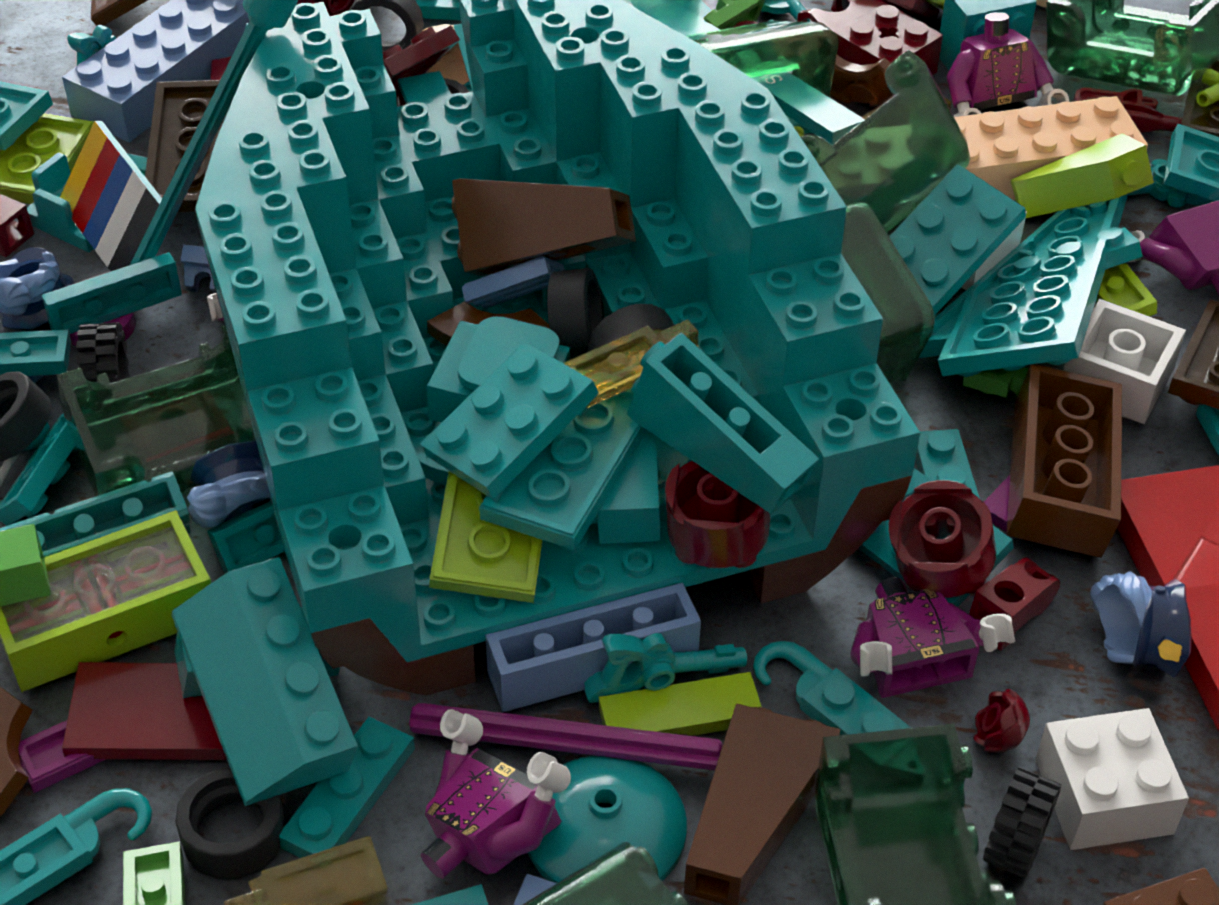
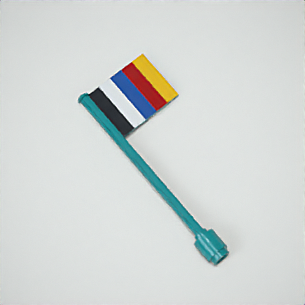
M298 0L243 1V8L248 13L250 21L163 198L157 193L102 121H94L60 198L69 202L73 222L110 271L156 256L232 103L242 76L268 30H272L274 27L282 28L286 26Z

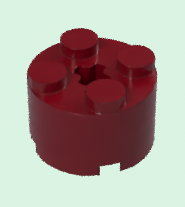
M690 461L682 467L678 463L669 473L665 487L668 537L675 549L677 558L683 563L697 564L709 568H728L733 566L746 568L752 565L757 559V554L768 540L770 513L695 462Z
M950 480L929 481L914 488V493L908 496L902 503L900 499L891 512L889 537L900 574L910 589L913 591L927 589L941 593L944 598H951L966 593H975L976 590L985 584L986 578L991 573L995 564L997 554L990 510L984 501L982 502L980 498L972 493V489L962 483Z

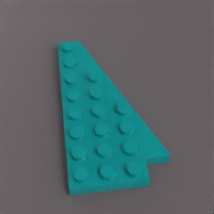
M1127 194L1112 200L1057 211L908 340L907 346L911 359L939 356L938 363L942 376L958 374L968 377L985 370L1002 368L1006 371H1014L1030 364L1048 362L1052 365H1060L1079 358L1108 263L1106 253L1108 245L1106 240L1098 239L1093 257L1076 263L1075 258L1071 255L1057 256L1055 250L1058 246L1067 242H1079L1083 249L1082 241L1097 237V234L1104 229L1118 228L1126 204ZM1045 254H1049L1051 257L1040 265L1042 273L1040 277L1026 281L1033 275L1032 267L1020 274L1007 276L1008 273L1016 271L1014 264L1021 258L1027 256L1039 257ZM1067 264L1062 268L1050 269L1051 267L1056 265Z

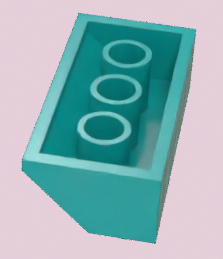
M279 557L228 571L172 611L171 616L245 806L349 771L358 745Z

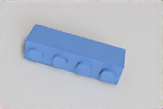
M682 582L487 634V672L501 710L506 712L585 690L584 682L596 672L603 671L608 656L602 644V639L608 634L632 635L644 640L648 635L661 633L671 645L673 652L698 651L701 620Z

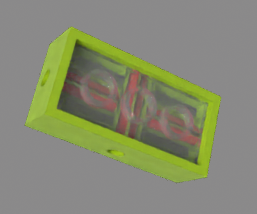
M176 510L45 557L51 595L0 607V640L21 692L76 672L79 662H102L177 633L171 616L172 611L210 585L211 579Z

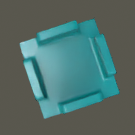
M57 153L32 172L31 176L35 192L32 194L34 202L27 207L33 227L89 253L93 250V247L73 222L69 202L60 198L71 173L67 157Z

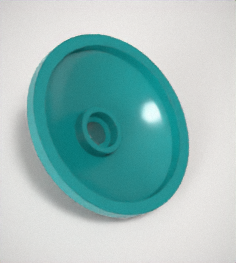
M590 755L563 764L570 772V784L561 793L553 792L552 798L556 801L555 808L562 822L543 837L537 849L528 852L532 863L540 874L548 881L611 901L624 900L641 895L667 878L683 854L687 837L686 811L678 792L669 780L660 772L641 761ZM610 803L613 804V806L610 808H601L598 806V804Z

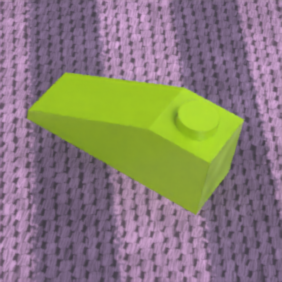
M1123 133L1011 179L1016 202L1025 207V211H1027L1026 218L1116 199L1154 183L1146 145Z

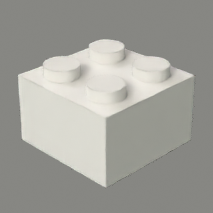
M1099 299L1093 309L1079 358L1065 363L1063 371L1122 384V416L1145 424L1174 370L1186 330Z
M1149 708L1046 723L1035 760L1042 777L1062 784L1054 809L1070 850L1175 834L1189 797Z

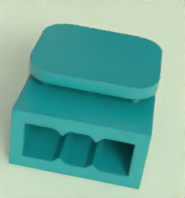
M490 317L481 321L478 325L460 320L427 384L428 419L442 423L524 342L567 366L570 363V347L559 345L557 334L549 328L506 317Z

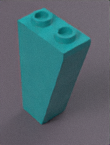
M682 332L666 345L658 342L646 352L640 362V365L643 367L641 375L631 388V392L634 395L627 415L634 422L771 515L807 483L819 458Z

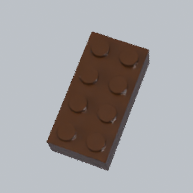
M1030 364L1015 400L1007 536L1102 558L1121 521L1122 384L1038 364Z

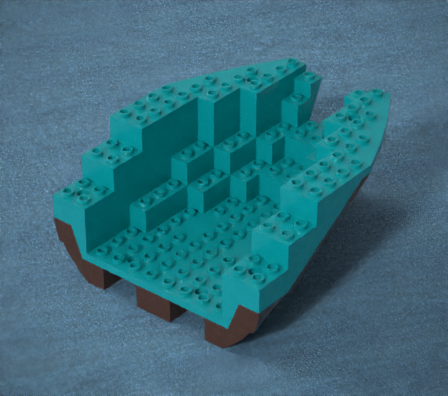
M458 0L473 92L451 94L440 71L398 79L399 107H397L396 90L383 62L381 33L370 9L361 11L348 10L340 15L329 16L324 2L296 5L286 26L282 28L274 27L272 30L267 31L242 76L215 141L195 211L217 299L225 321L250 422L263 465L279 534L312 639L320 655L332 669L344 666L358 676L401 691L427 696L476 682L473 644L486 641V635L682 582L685 587L740 572H745L761 604L806 592L853 554L883 521L889 520L895 505L900 499L902 503L913 475L920 431L877 365L883 317L841 254L847 206L768 88L700 44L622 0ZM461 178L604 187L630 195L636 242L556 262L563 264L565 270L590 268L594 271L601 290L604 318L620 308L634 304H653L664 309L679 333L682 332L819 458L807 483L772 515L770 514L768 540L757 554V559L752 565L746 568L734 566L728 568H709L697 564L683 563L677 558L675 549L668 537L665 487L671 470L678 463L682 467L692 460L656 436L661 541L599 544L598 523H591L576 550L542 540L533 603L429 588L446 485L426 479L417 454L424 452L420 443L441 424L440 422L428 419L427 384L447 346L427 333V321L463 303L465 299L462 286L483 277L464 272V267L458 256L457 247L460 237L458 222L453 214L451 205L454 196L452 180ZM548 287L487 309L482 308L481 305H473V302L468 303L478 310L494 314L516 313L531 308L549 324L547 310ZM645 338L635 341L624 348L615 358L614 362H628L641 357L657 343L658 338ZM589 358L570 360V368L598 377Z

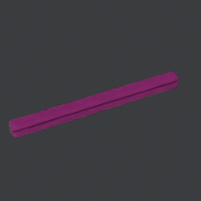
M418 703L413 706L409 720L410 730L413 733L445 737L440 729L441 719L447 710L453 709L463 715L467 713L479 719L483 726V735L479 740L482 742L713 771L716 770L723 743L719 739L427 703Z

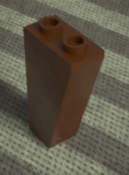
M461 178L452 180L454 196L451 205L453 214L458 222L460 237L457 251L466 273L485 277L541 256L558 261L636 242L630 195L614 189Z
M736 703L687 860L684 894L725 905L742 904L833 770L841 729L827 726L817 720H802L774 713L767 708L749 707Z

